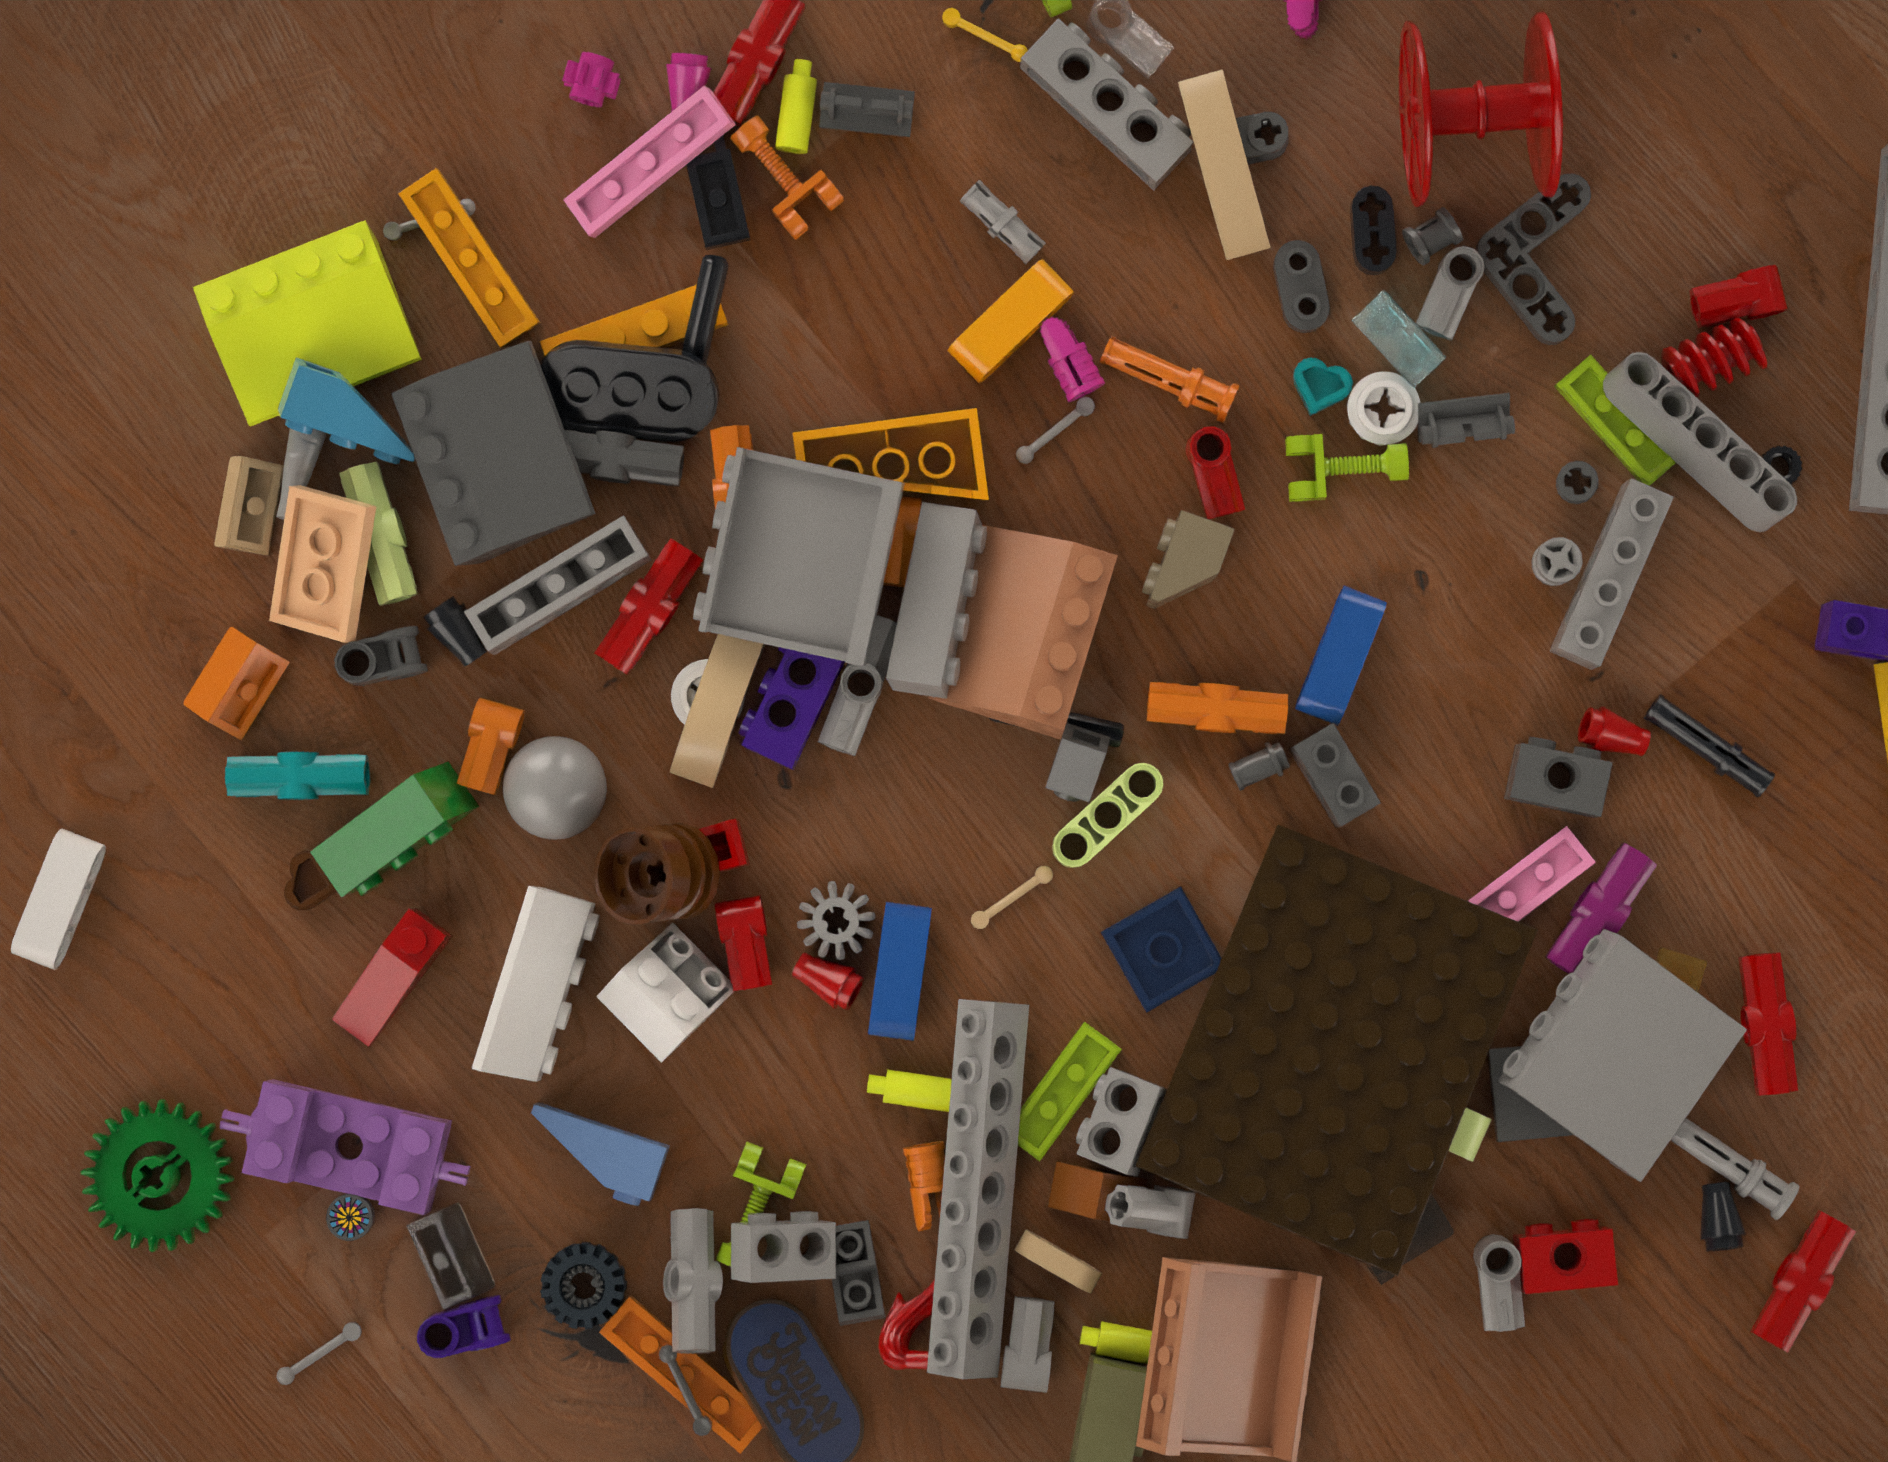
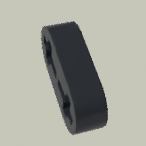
M1367 186L1356 193L1350 205L1353 258L1355 265L1363 273L1379 275L1387 271L1396 258L1394 208L1392 198L1386 190L1379 186ZM1367 197H1374L1375 204L1383 205L1384 210H1380L1376 215V226L1370 227L1368 212L1360 211L1359 206L1365 204ZM1370 235H1377L1378 248L1387 252V255L1382 256L1379 265L1372 264L1371 257H1363L1362 251L1368 250L1371 244Z

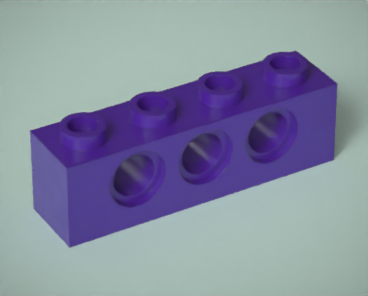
M1837 600L1822 604L1814 650L1888 662V609Z
M779 647L778 651L784 653L782 661L777 670L770 667L767 670L758 690L759 693L765 695L757 712L749 709L738 734L745 737L741 744L744 748L788 769L794 770L845 661ZM801 660L810 661L816 667V676L807 685H797L790 678L791 667ZM779 702H789L796 709V718L787 727H778L770 719L771 709Z

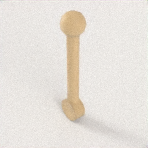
M1048 866L1038 867L1034 877L987 910L975 912L971 917L972 925L977 929L985 928L991 917L1038 884L1049 883L1053 878L1052 869Z

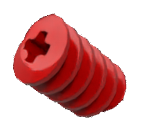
M1740 318L1732 319L1729 323V329L1723 325L1715 326L1712 330V337L1706 332H1701L1696 335L1695 344L1689 339L1680 341L1678 351L1669 346L1663 348L1661 353L1662 366L1695 397L1700 396L1699 382L1701 381L1711 391L1717 389L1715 375L1720 374L1728 384L1734 381L1732 368L1737 367L1745 377L1749 376V361L1754 360L1761 369L1767 368L1765 350L1757 332L1749 323Z

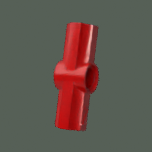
M763 0L749 28H744L740 32L731 48L726 62L728 67L719 81L714 95L739 127L747 120V116L754 107L763 86H768L784 59L786 53L784 47L806 9V5L800 0Z
M670 538L646 576L639 578L625 597L619 608L620 615L594 654L626 675H629L643 656L653 637H658L674 616L680 605L679 598L704 560Z
M1762 953L1738 957L1744 1006L1741 1007L1740 1020L1741 1025L1747 1029L1743 1038L1746 1046L1750 1047L1756 1095H1776L1798 1091L1792 1042L1796 1040V1020L1792 1004L1786 999L1781 953Z
M1818 1210L1810 1226L1805 1231L1796 1251L1790 1252L1779 1266L1772 1281V1288L1774 1290L1750 1332L1788 1353L1811 1311H1816L1828 1296L1834 1282V1275L1832 1273L1856 1231Z

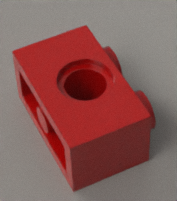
M1599 1219L1570 1221L1571 1229L1554 1231L1552 1223L1525 1225V1233L1513 1234L1514 1246L1521 1256V1268L1519 1271L1522 1293L1533 1294L1618 1285L1613 1229L1607 1226H1599ZM1562 1243H1571L1576 1251L1573 1263L1567 1267H1558L1554 1261L1555 1249Z

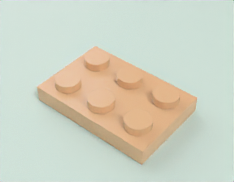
M301 485L289 486L269 621L344 643L356 641L376 506Z

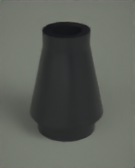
M452 596L423 616V618L429 625L426 629L452 652L465 667L486 653L487 650L482 645L478 634L464 613L467 610L465 604H459L455 597Z
M1730 1182L1702 1185L1703 1201L1700 1241H1705L1706 1251H1724L1744 1247L1742 1236L1747 1234L1731 1193Z

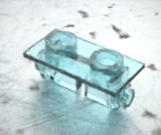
M1385 290L1351 320L1413 388L1447 358Z

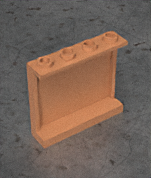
M1163 1257L1136 1446L1168 1456H1180V1452L1271 1456L1289 1462H1296L1301 1439V1425L1307 1394L1311 1353L1314 1345L1322 1276L1286 1268Z

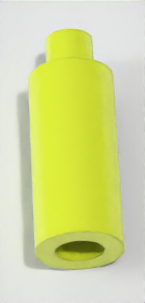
M795 59L792 74L784 76L775 143L776 150L794 154L808 153L817 79L810 77L811 61Z
M887 1069L886 1077L869 1074L867 1093L884 1095L883 1103L949 1112L952 1079Z
M1101 1321L1099 1328L1082 1326L1079 1344L1096 1347L1095 1355L1148 1364L1152 1331Z

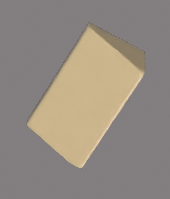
M233 456L230 458L214 542L215 547L269 555L284 465L244 456Z

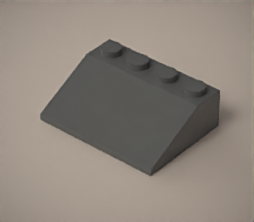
M526 341L430 375L391 393L455 566L481 564L596 514L532 341Z

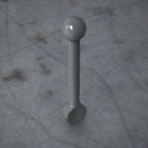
M665 1345L659 1350V1358L662 1362L668 1364L695 1420L693 1431L699 1436L707 1435L712 1428V1422L710 1418L702 1415L676 1361L677 1352H672L671 1345Z

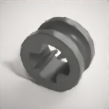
M1584 461L1567 463L1562 467L1556 478L1558 494L1563 500L1571 504L1587 502L1598 488L1599 479L1597 472L1590 464ZM1570 471H1580L1581 478H1589L1590 487H1583L1582 491L1584 494L1576 495L1574 494L1573 487H1565L1564 478H1571L1572 474Z

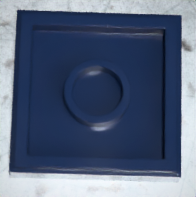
M1178 887L1100 932L1146 1013L1214 975L1222 959L1182 887Z

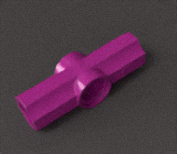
M1622 843L1605 866L1597 881H1592L1580 895L1570 912L1571 919L1545 958L1568 974L1573 973L1584 958V948L1594 936L1600 935L1603 929L1618 933L1632 911L1631 903L1655 870L1657 864L1639 850L1626 843Z

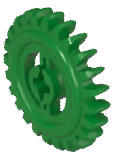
M160 1099L157 1102L155 1113H153L148 1102L143 1100L138 1104L139 1116H136L130 1108L123 1107L121 1109L123 1124L113 1118H107L105 1124L108 1126L111 1134L107 1135L97 1132L92 1135L93 1139L101 1146V1150H86L84 1152V1155L96 1162L95 1167L80 1171L81 1175L95 1179V1183L84 1188L82 1194L98 1196V1200L88 1208V1212L101 1210L106 1212V1215L99 1223V1228H105L114 1223L117 1224L113 1236L114 1241H118L128 1233H131V1249L138 1248L143 1240L147 1238L149 1251L153 1253L158 1250L161 1240L164 1238L168 1250L173 1251L177 1248L179 1234L187 1244H193L195 1241L193 1227H196L202 1233H209L210 1225L206 1216L216 1219L222 1218L223 1213L215 1203L216 1201H229L231 1199L230 1194L221 1189V1184L234 1181L233 1175L222 1172V1167L232 1163L233 1158L231 1156H219L218 1151L227 1144V1140L219 1139L212 1141L210 1137L216 1129V1124L211 1123L201 1128L199 1126L202 1119L201 1111H195L187 1119L185 1118L186 1107L183 1102L178 1103L173 1112L170 1113L167 1101ZM155 1141L170 1143L176 1147L169 1155H152L138 1161L131 1175L133 1187L130 1190L128 1189L125 1172L129 1159L138 1148L148 1142ZM178 1155L181 1156L174 1164H170ZM187 1161L190 1163L192 1178L189 1190L179 1203L170 1208L160 1210L145 1207L141 1204L147 1197H161L174 1191L181 1180L180 1167ZM168 1165L163 1169L164 1173L160 1176L163 1184L158 1183L145 1187L153 1175L149 1168L154 1169Z

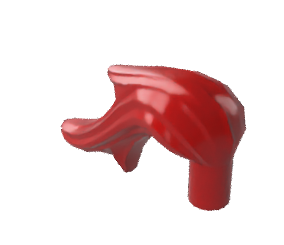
M935 1280L921 1294L906 1302L902 1294L898 1292L885 1319L879 1336L878 1349L884 1364L894 1370H927L929 1351L909 1350V1341L917 1326L932 1315Z

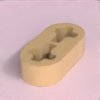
M1027 1229L1014 1249L1032 1262L1090 1294L1102 1275V1272Z

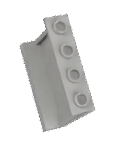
M737 447L736 455H728L724 466L722 482L729 484L726 502L718 501L714 513L712 528L720 529L716 548L708 547L704 560L703 574L710 575L707 592H699L695 603L693 619L700 621L698 631L712 632L841 660L853 665L865 666L905 483Z
M1603 929L1600 935L1594 936L1587 943L1583 951L1584 958L1575 971L1565 976L1556 990L1557 997L1548 1010L1540 1013L1534 1019L1529 1029L1530 1035L1520 1050H1515L1506 1059L1503 1065L1504 1073L1498 1082L1516 1092L1600 1153L1620 1171L1641 1182L1747 1029L1624 937Z

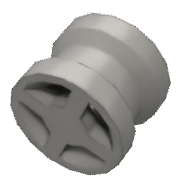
M1558 537L1541 544L1535 550L1531 563L1534 575L1538 580L1549 586H1560L1575 578L1580 572L1583 561L1579 547L1572 540Z

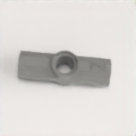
M879 615L876 616L866 665L847 664L841 675L838 690L819 736L818 743L836 751L856 756L887 675L897 627L896 622ZM866 673L874 680L872 692L862 697L852 694L848 689V681L853 675Z
M699 1208L671 1211V1260L665 1267L663 1278L665 1296L668 1301L672 1302V1352L681 1354L714 1352L716 1344L715 1302L721 1295L723 1276L720 1264L714 1261L713 1211Z

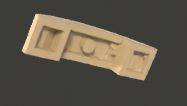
M1223 69L1179 81L1178 84L1226 260L1271 248Z
M721 634L717 635L684 725L670 773L714 788L729 746L728 742L765 644Z

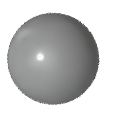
M561 736L539 738L522 747L509 762L503 780V797L511 817L525 831L544 839H565L583 832L599 816L607 793L605 773L595 754L582 743Z

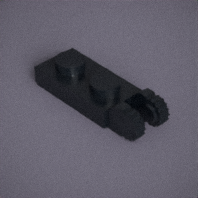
M724 135L714 142L716 152L697 155L686 164L706 250L751 240L730 148L726 149Z

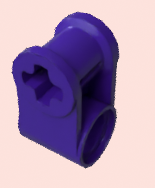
M500 1295L471 1301L457 1308L429 1316L421 1324L417 1333V1343L421 1351L433 1358H443L466 1351H478L511 1341L510 1334L504 1333L497 1306L501 1303ZM482 1313L484 1314V1317H485V1321H486L488 1333L486 1332V1329H485V1325H484ZM434 1323L447 1325L452 1332L450 1345L446 1347L434 1346L428 1339L427 1331L429 1326Z

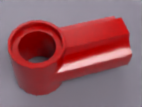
M1777 265L1751 269L1738 274L1737 278L1694 287L1689 290L1690 307L1698 328L1729 322L1734 318L1747 317V320H1756L1788 310Z
M1215 426L1204 427L1196 431L1188 439L1185 449L1186 456L1192 465L1205 518L1210 520L1244 511L1245 506L1231 456V441L1228 435L1222 429ZM1202 436L1213 437L1219 444L1220 452L1214 461L1203 459L1197 452V442Z
M761 895L715 903L721 943L725 944L727 963L733 991L772 985L764 937L768 936Z

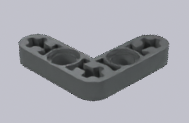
M1573 173L1560 176L1558 189L1552 198L1545 197L1538 192L1486 232L1475 248L1483 258L1484 273L1534 337L1547 345H1557L1570 336L1575 327V316L1571 308L1528 253L1578 216L1589 204L1591 190L1587 181ZM1563 185L1567 190L1575 187L1579 191L1575 198L1578 205L1574 206L1571 202H1567L1554 213L1561 218L1557 222L1548 206L1561 196L1562 190L1560 186ZM1542 198H1546L1548 206L1542 203L1540 200ZM1534 211L1543 216L1545 220L1544 232L1537 236L1526 234L1520 226V219L1524 213ZM1489 241H1492L1495 245L1503 242L1507 246V250L1503 255L1510 266L1516 259L1522 264L1513 269L1505 280L1499 274L1507 268L1501 259L1497 257L1490 260L1486 256L1490 249L1487 243ZM1520 275L1531 276L1537 284L1535 297L1526 300L1517 297L1512 288L1514 279ZM1547 295L1551 301L1546 303L1543 308L1552 317L1558 314L1563 317L1564 321L1560 324V329L1563 333L1559 334L1555 330L1547 333L1542 327L1547 320L1540 309L1533 316L1527 309L1537 305Z

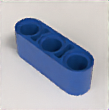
M1345 585L1342 587L1295 705L1296 710L1331 724L1334 723L1336 726L1339 725L1376 635L1387 602Z
M886 902L868 1035L914 1041L932 912L930 907Z

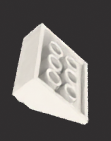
M528 886L472 1069L535 1082L541 1080L543 1073L549 1075L552 1073L559 1048L552 1046L557 1028L565 1030L572 1009V1003L565 1002L571 984L579 985L586 964V959L579 957L584 940H593L599 923L600 915L593 913L596 903L544 887Z

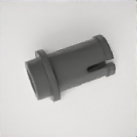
M1269 742L1264 743L1266 748L1233 763H1228L1240 791L1276 773L1281 777L1283 776L1282 771L1290 768L1279 742L1270 745Z

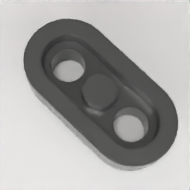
M1293 240L1285 243L1278 250L1273 261V270L1282 314L1286 324L1297 332L1310 333L1319 329L1326 321L1330 310L1329 300L1317 250L1308 242ZM1295 255L1301 256L1306 262V267L1302 270H1294L1289 264V259ZM1302 300L1311 301L1315 306V312L1311 315L1302 314L1298 308L1299 302Z

